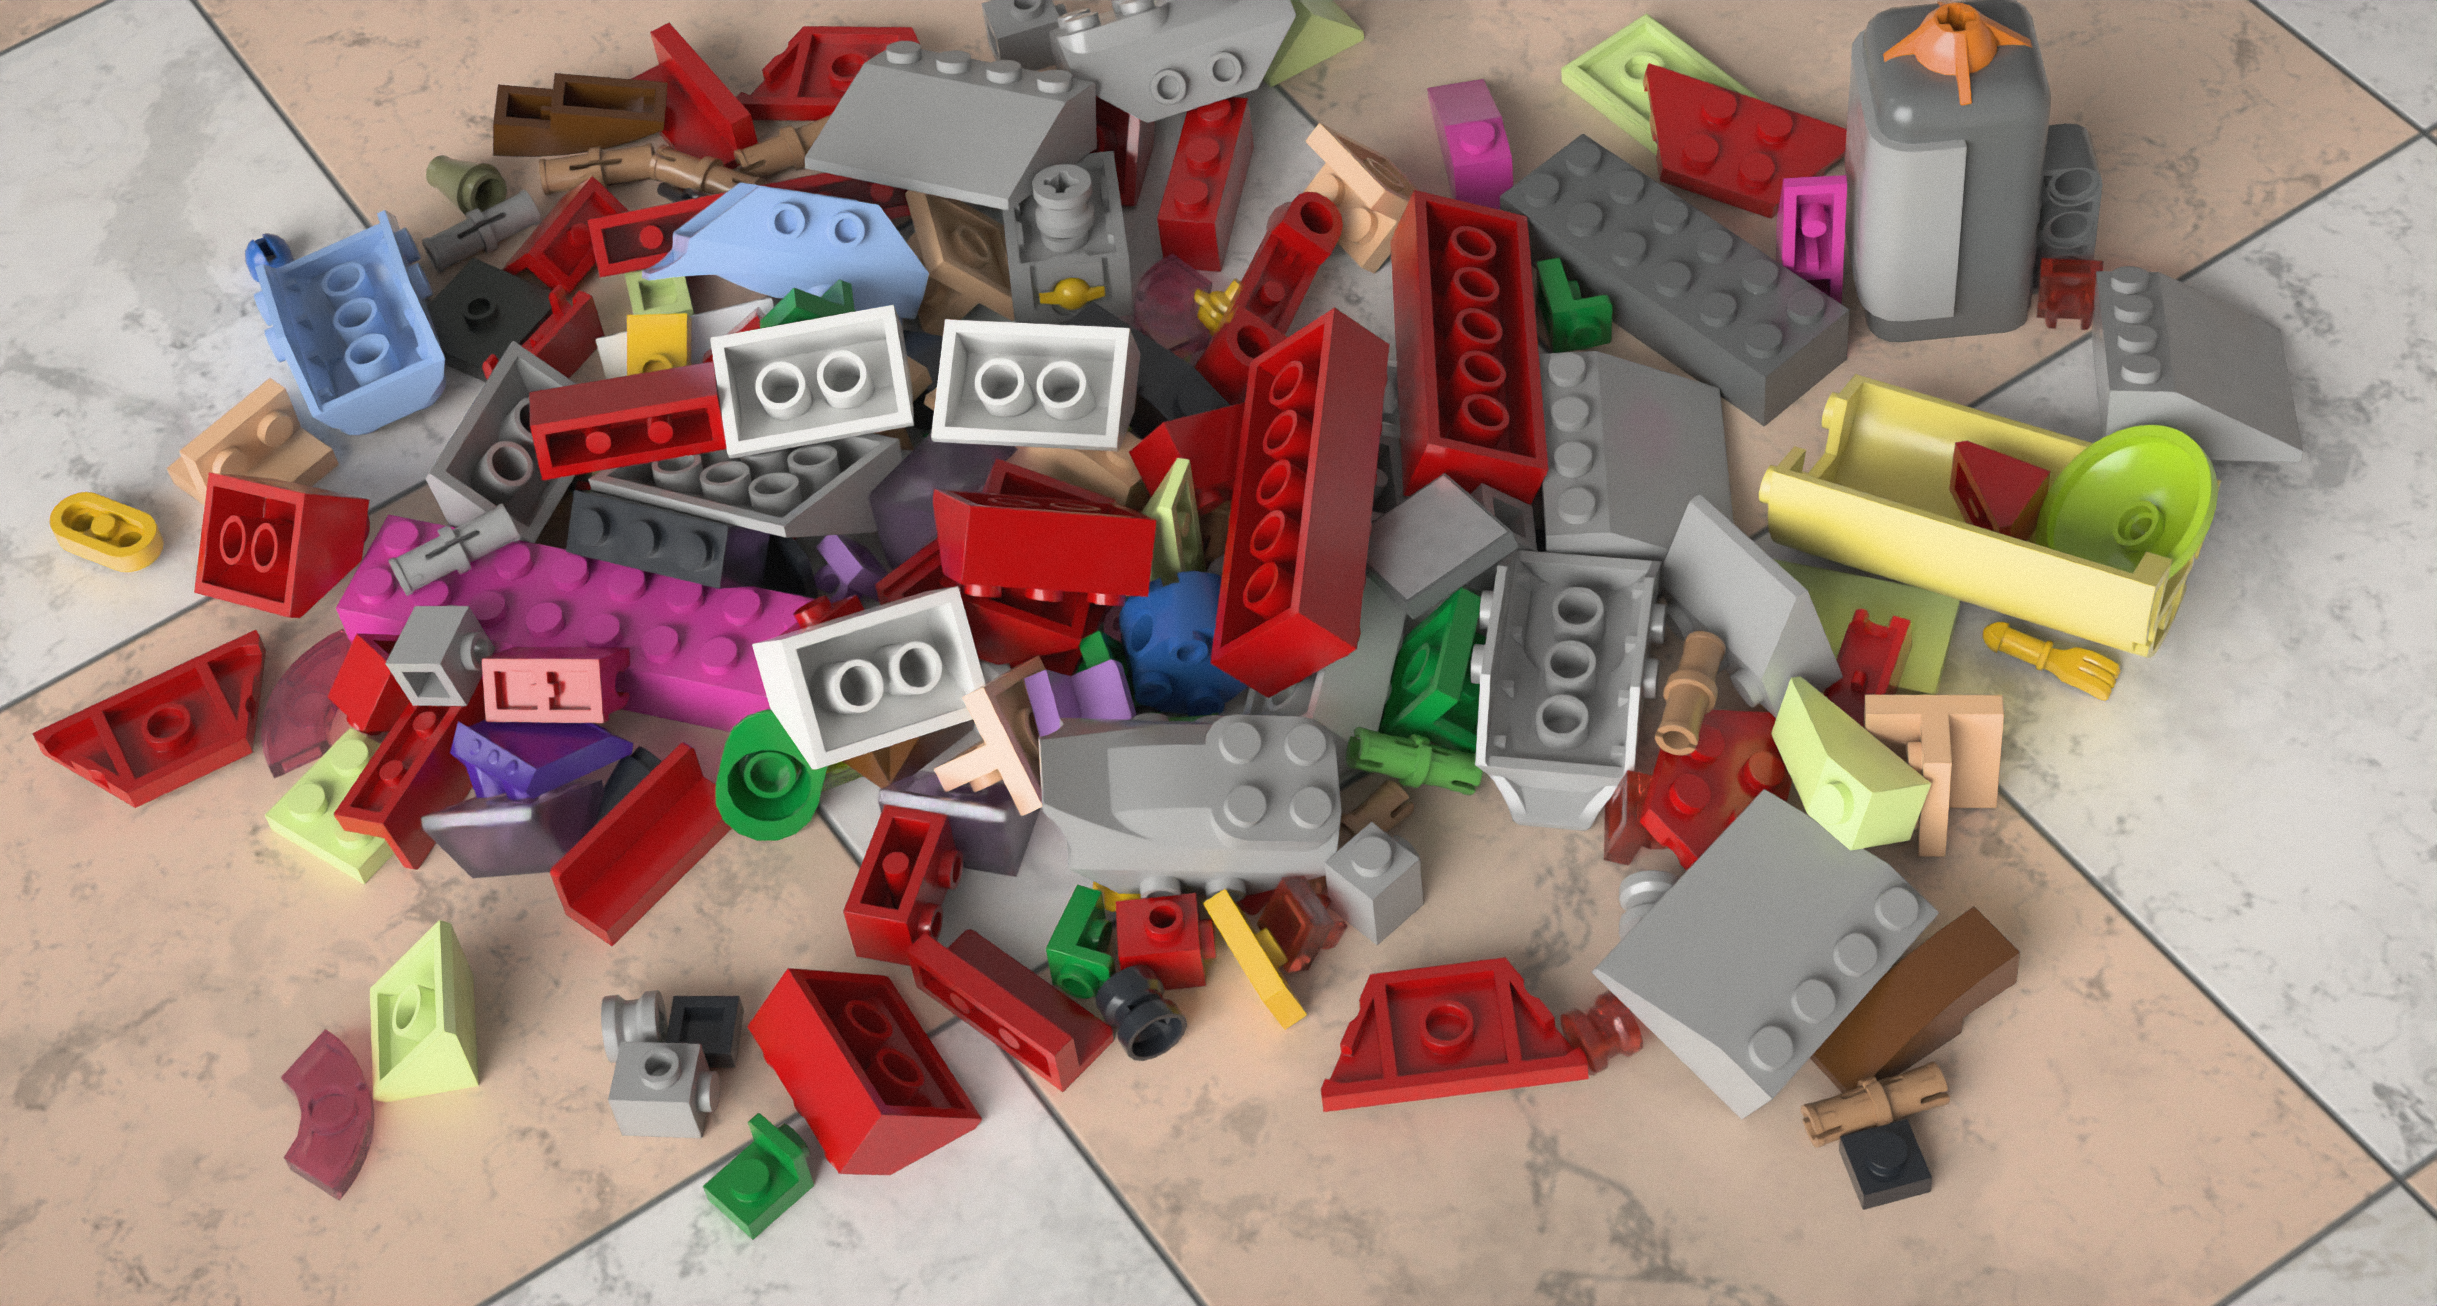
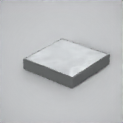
M1444 473L1371 522L1372 531L1369 537L1365 574L1412 619H1415L1519 547L1513 532Z

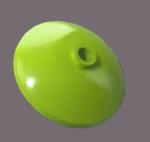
M2140 425L2107 435L2077 455L2064 468L2051 486L2044 499L2037 520L2036 544L2129 573H2133L2145 553L2150 552L2173 559L2168 579H2170L2195 554L2214 518L2218 498V484L2213 464L2205 451L2192 438L2171 427Z

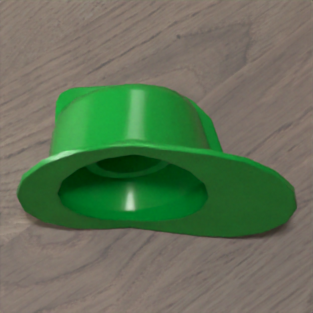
M772 709L747 715L733 726L725 742L716 781V806L723 821L738 834L756 841L781 840L797 834L811 821L819 804L828 766L819 769L811 768Z

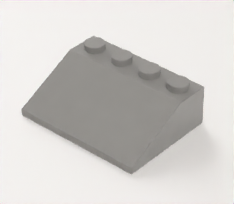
M912 41L894 42L889 44L885 51L863 64L804 157L805 169L1009 211L1033 194L1032 181L1041 170L1052 165H1073L1097 148L1095 82L1072 78V74L1064 70L1039 72L1023 69L1020 63L1012 60L986 62L971 59V55L964 51L953 50L939 53L923 50L920 44Z
M2134 266L2119 267L2113 271H2096L2091 337L2102 438L2129 427L2162 425L2174 428L2188 435L2205 451L2210 460L2302 462V443L2279 328L2160 272H2147L2142 268Z
M1599 351L1539 354L1549 468L1541 484L1545 552L1662 561L1663 566L1689 501L1699 494L1706 498L1734 524L1720 388Z
M875 433L732 459L729 458L726 449L602 470L589 479L591 490L786 538L874 533L883 528L890 519L910 504L899 439Z
M1764 789L1594 968L1592 973L1741 1119H1744L1771 1101L1934 920L1939 912L1890 864L1865 849H1848L1815 819Z

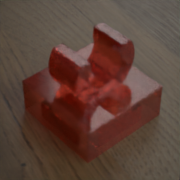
M2041 258L2036 318H2045L2046 326L2051 329H2056L2057 319H2079L2081 330H2088L2093 320L2096 271H2103V261Z
M1627 770L1614 790L1612 797L1605 804L1604 860L1629 866L1641 846L1647 849L1665 850L1666 846L1661 845L1647 831V828L1639 822L1652 775Z
M1304 875L1282 877L1257 922L1260 931L1266 927L1269 929L1289 961L1282 965L1286 972L1309 970L1320 949L1336 947L1348 927L1345 921L1334 922L1327 912L1332 902L1327 895L1316 894Z

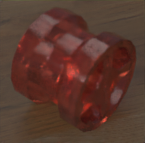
M1610 990L1599 994L1595 998L1594 1005L1582 1011L1572 1008L1560 1016V1025L1565 1039L1573 1049L1580 1047L1587 1056L1589 1075L1595 1076L1606 1070L1609 1060L1618 1055L1631 1057L1643 1049L1642 1035L1632 1012Z

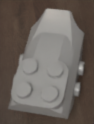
M1112 0L1113 10L1098 14V12H1090V8H1085L1057 17L1059 27L1050 31L1049 35L1056 70L1068 71L1072 74V78L1095 82V95L1146 123H1150L1258 89L1290 29L1296 13L1290 0Z
M1515 550L1504 557L1498 564L1494 591L1483 590L1480 603L1479 626L1480 629H1488L1485 645H1474L1471 661V683L1480 684L1475 766L1492 778L1508 805L1513 821L1518 825L1586 831L1591 828L1599 812L1614 793L1623 785L1634 780L1644 698L1656 699L1658 691L1660 661L1659 659H1650L1651 643L1663 644L1665 636L1667 607L1664 604H1657L1662 561Z
M1157 713L1140 714L1132 717L1130 720L1059 718L1060 728L1058 730L1038 737L1042 810L1044 814L1056 823L1067 840L1069 870L1119 894H1141L1143 899L1196 893V895H1206L1208 900L1223 889H1226L1234 901L1237 902L1244 899L1246 895H1255L1326 876L1324 862L1337 852L1341 820V800L1336 747L1333 737L1326 727L1314 719L1302 716L1235 714L1229 716H1204L1192 722L1169 721L1167 716Z

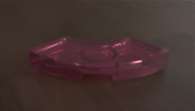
M1174 254L1161 259L1145 272L1138 283L1133 305V327L1180 358L1207 348L1209 330L1197 318L1196 309L1200 305L1194 299V292L1199 288L1210 294L1213 282Z
M344 629L327 636L304 652L282 675L269 697L263 714L261 742L266 762L274 778L321 758L332 747L329 732L339 708L327 696L351 646Z
M325 1029L281 1076L286 1089L298 1100L301 1110L298 1135L283 1158L291 1171L340 1201L357 1178L367 1158L374 1131V1105L368 1082L356 1058L338 1037Z

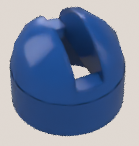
M265 233L262 234L263 238L255 241L252 239L245 250L246 265L251 277L259 282L255 270L256 266L265 264L276 269L295 261L290 247L278 235ZM271 255L276 256L275 259L269 262L266 259V257Z

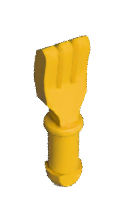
M1995 622L1989 624L1982 633V638L1991 651L1995 653L2001 651L2035 665L2038 671L2046 669L2057 676L2062 682L2079 688L2100 700L2106 701L2109 699L2112 692L2111 688H2114L2115 679L2118 678L2121 672L2117 663L2097 652L2080 647L2067 650L2053 648L2054 643L2051 640L2046 642L2010 628L2009 623Z

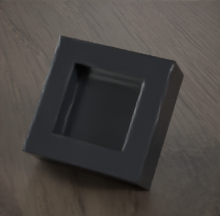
M673 996L666 1043L701 1044L709 1068H736L744 1015L740 996Z
M1908 1119L1840 1136L1839 1153L1863 1210L1931 1192L1932 1176Z

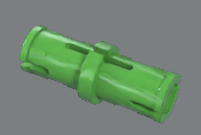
M1359 726L1354 729V736H1350L1348 741L1346 763L1349 768L1399 778L1400 784L1404 786L1418 788L1421 784L1433 785L1470 796L1475 793V786H1479L1483 771L1475 766V753L1442 748L1430 744L1429 738L1413 734L1408 738L1395 737Z

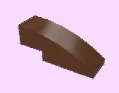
M555 73L553 89L498 84L493 121V156L542 157L588 152L590 147L601 146L602 149H606L664 130L668 82Z
M1973 906L1936 932L1888 971L1813 1053L1810 1059L1842 1093L1858 1088L1859 1080L1871 1076L1876 1077V1080L1879 1081L1899 1075L1961 1034L1964 1017L2017 983L2020 951Z

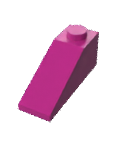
M1484 79L1427 88L1452 198L1500 210V196L1513 187L1512 155L1502 116Z
M1846 175L1784 178L1776 225V261L1842 304L1847 177Z

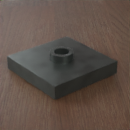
M472 258L427 305L445 357V365L486 382L482 367L486 359L491 354H494L500 360L512 341L522 346L553 314L549 302L551 291L476 258Z

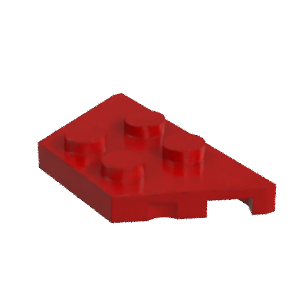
M803 26L788 42L787 49L775 56L762 69L764 81L751 95L741 91L736 98L751 114L752 120L817 121L832 115L865 62L885 51L886 47L891 43L912 41L920 44L912 27Z
M1651 63L1647 65L1643 87L1644 92H1648L1651 108L1649 122L1652 139L1657 144L1658 149L1656 163L1660 182L1772 219L1778 214L1784 178L1824 176L1825 170L1846 156V128Z
M255 629L32 734L43 755L132 807L137 808L253 753L266 649Z
M1712 709L1704 716L1698 735L1699 741L1694 752L1688 755H1674L1660 748L1639 823L1661 845L1668 847L1676 854L1680 865L1686 871L1764 789L1787 802L1792 779L1771 735L1776 718L1770 712Z
M1506 957L1374 973L1369 975L1359 998V1013L1349 1022L1340 1042L1341 1054L1330 1080L1325 1078L1322 1084L1321 1097L1323 1112L1587 1080L1589 1079L1588 1061L1586 1054L1581 1048L1573 1049L1555 1027V1017L1540 998L1534 997L1527 992L1524 987V979Z

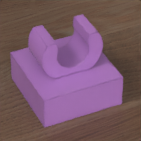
M826 535L816 548L829 564L820 568L815 574L816 587L831 594L840 584L837 593L831 597L830 602H836L857 595L860 601L862 595H865L879 602L875 584L887 576L888 572L867 547L844 535Z

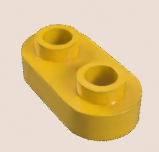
M81 492L70 495L61 500L54 507L50 515V527L59 545L64 550L120 572H134L146 568L160 556L163 550V537L151 515L96 493Z

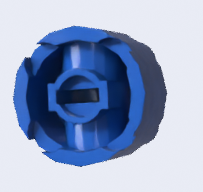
M1187 571L1177 573L1179 583H1171L1163 587L1161 577L1151 581L1148 597L1130 596L1119 613L1121 642L1135 699L1141 705L1151 706L1162 712L1187 713L1188 716L1211 715L1212 713L1219 712L1220 715L1224 711V703L1229 702L1248 687L1210 664L1222 577L1213 573Z

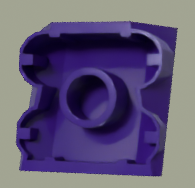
M486 720L467 727L458 721L450 753L466 766L477 798H489L506 793L509 800H520L528 797L534 799L631 755L633 743L593 723L486 722Z

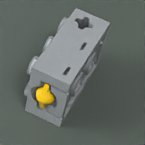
M1113 151L1089 153L1073 164L1085 169L1091 175L1092 194L1089 200L1094 205L1095 222L1092 228L1084 234L1064 239L1043 234L1037 227L1035 210L1038 202L1034 199V194L1028 196L1009 211L1002 209L1015 323L1056 324L1069 322L1092 301L1116 317L1134 315L1129 254Z

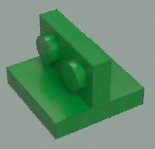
M1460 587L1404 637L1402 646L1396 655L1390 679L1392 690L1389 699L1384 705L1378 732L1408 738L1413 734L1429 738L1431 742L1443 748L1476 754L1480 684L1471 683V661L1474 645H1485L1486 637L1475 632L1480 613V596Z

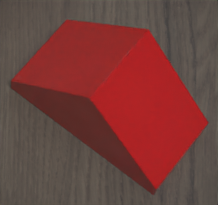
M1968 440L1955 442L1949 491L1967 524L2028 541L2037 527L2040 509L2048 493L2051 471Z

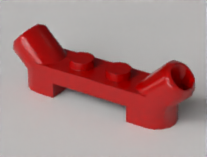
M1307 191L1298 194L1292 202H1286L1276 207L1269 216L1266 226L1267 232L1211 341L1194 366L1231 406L1245 402L1250 361L1288 338L1285 335L1320 265L1332 254L1341 236L1343 221L1338 208L1331 200L1317 192Z

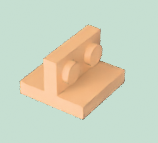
M1319 123L1307 138L1306 143L1326 163L1304 192H1317L1327 197L1336 205L1343 221L1342 233L1337 243L1361 268L1375 274L1391 254L1390 241L1413 191L1420 190L1387 156Z
M908 190L905 195L916 232L911 235L907 244L929 272L924 297L918 310L922 330L929 334L943 336L945 319L961 320L978 303L1013 321L1015 318L1004 225L960 200Z
M269 378L180 450L181 457L167 467L173 484L205 506L209 472L274 478L312 487L338 466L339 463L331 447L301 427L286 388Z
M1039 655L1015 666L962 697L983 739L934 769L945 792L968 782L973 792H977L1003 779L1021 816L1042 807L1038 741L1040 735L1024 678L1046 670Z
M1865 695L1864 729L1931 783L1914 828L1917 829L1918 857L1946 856L1949 808H1997L2004 720L2002 695Z

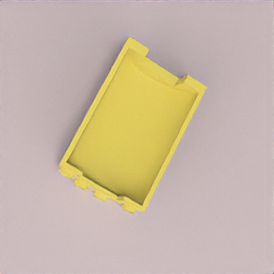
M1858 374L1852 377L1840 393L1832 392L1827 400L1822 416V428L1829 429L1826 449L1809 472L1802 471L1806 449L1794 446L1778 466L1770 465L1765 472L1759 491V501L1768 504V528L1770 537L1776 544L2145 658L2153 657L2166 638L2187 590V585L2185 584L2187 576L2192 569L2194 558L2198 559L2203 545L2202 542L2190 560L2175 575L2168 579L2173 559L2146 552L2135 571L2129 573L2037 545L2036 530L2028 541H2023L1967 524L1949 491L1955 442L1968 440L2051 471L2048 492L2064 468L2093 443ZM2217 479L2218 492H2219L2221 480H2218V479Z

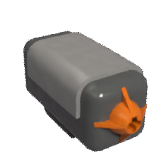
M1943 0L1933 4L1892 7L1877 13L1868 22L1866 29L1860 32L1852 43L1845 175L1847 177L1845 235L1856 292L1864 309L1867 326L1875 336L1885 341L1911 342L2014 331L2023 326L2027 321L2032 294L2074 289L2082 285L2092 273L2103 184L2091 134L2085 127L2078 124L2049 125L2051 93L2033 18L2027 8L2017 0Z

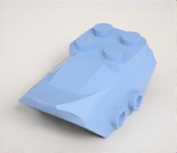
M739 182L674 231L673 245L670 252L658 263L643 270L642 278L650 281L694 275H717L752 291L783 299L793 288L821 297L840 279L851 283L856 311L894 305L900 323L903 325V318L915 319L924 297L929 272L878 204Z
M386 210L377 213L380 221L379 224L275 269L261 264L255 267L262 291L255 293L254 299L268 326L273 325V327L264 331L275 357L280 363L285 360L287 361L312 417L332 428L340 429L341 432L348 435L369 434L418 410L426 409L437 401L446 387V376L444 373L445 357L425 302V298L433 295L432 288L420 264L412 265V263L420 260L421 257L411 234L406 227L400 229L396 216Z

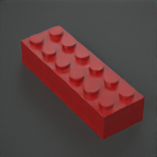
M1414 190L1390 241L1403 495L1410 497L1446 473L1469 494L1483 483L1531 505L1549 468L1527 216Z
M1335 307L1250 361L1210 664L1268 699L1288 687L1303 681L1306 677L1331 663L1348 656L1357 649L1361 635L1360 618L1363 590L1366 585L1365 572L1368 544L1372 531L1371 516L1374 487L1377 482L1376 469L1379 441L1383 428L1381 422L1385 388L1388 381L1387 366L1390 344Z

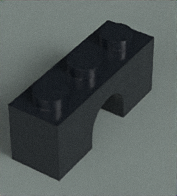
M574 490L566 552L718 589L755 587L763 585L770 534L594 490Z

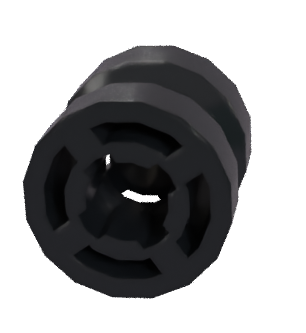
M1148 965L1130 966L1115 973L1105 981L1095 999L1097 1008L1106 1022L1112 1026H1118V1040L1127 1055L1137 1061L1153 1059L1166 1053L1179 1042L1187 1027L1186 1018L1177 1004L1170 999H1164V985L1156 972Z

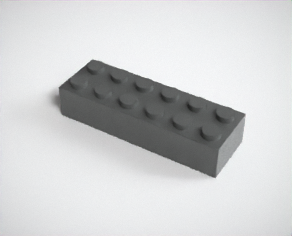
M1581 134L1500 196V210L1527 216L1532 267L1536 269V262L1560 258L1567 281H1577L1582 299L1608 295L1612 304L1613 323L1697 381L1720 388V396L1762 426H1766L1847 360L1848 308L1585 134Z

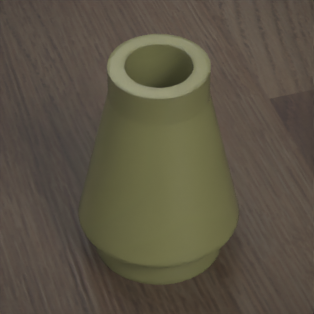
M440 155L429 163L426 170L428 183L444 194L465 215L476 208L483 212L506 199V182L498 169L491 164L452 159L448 156Z

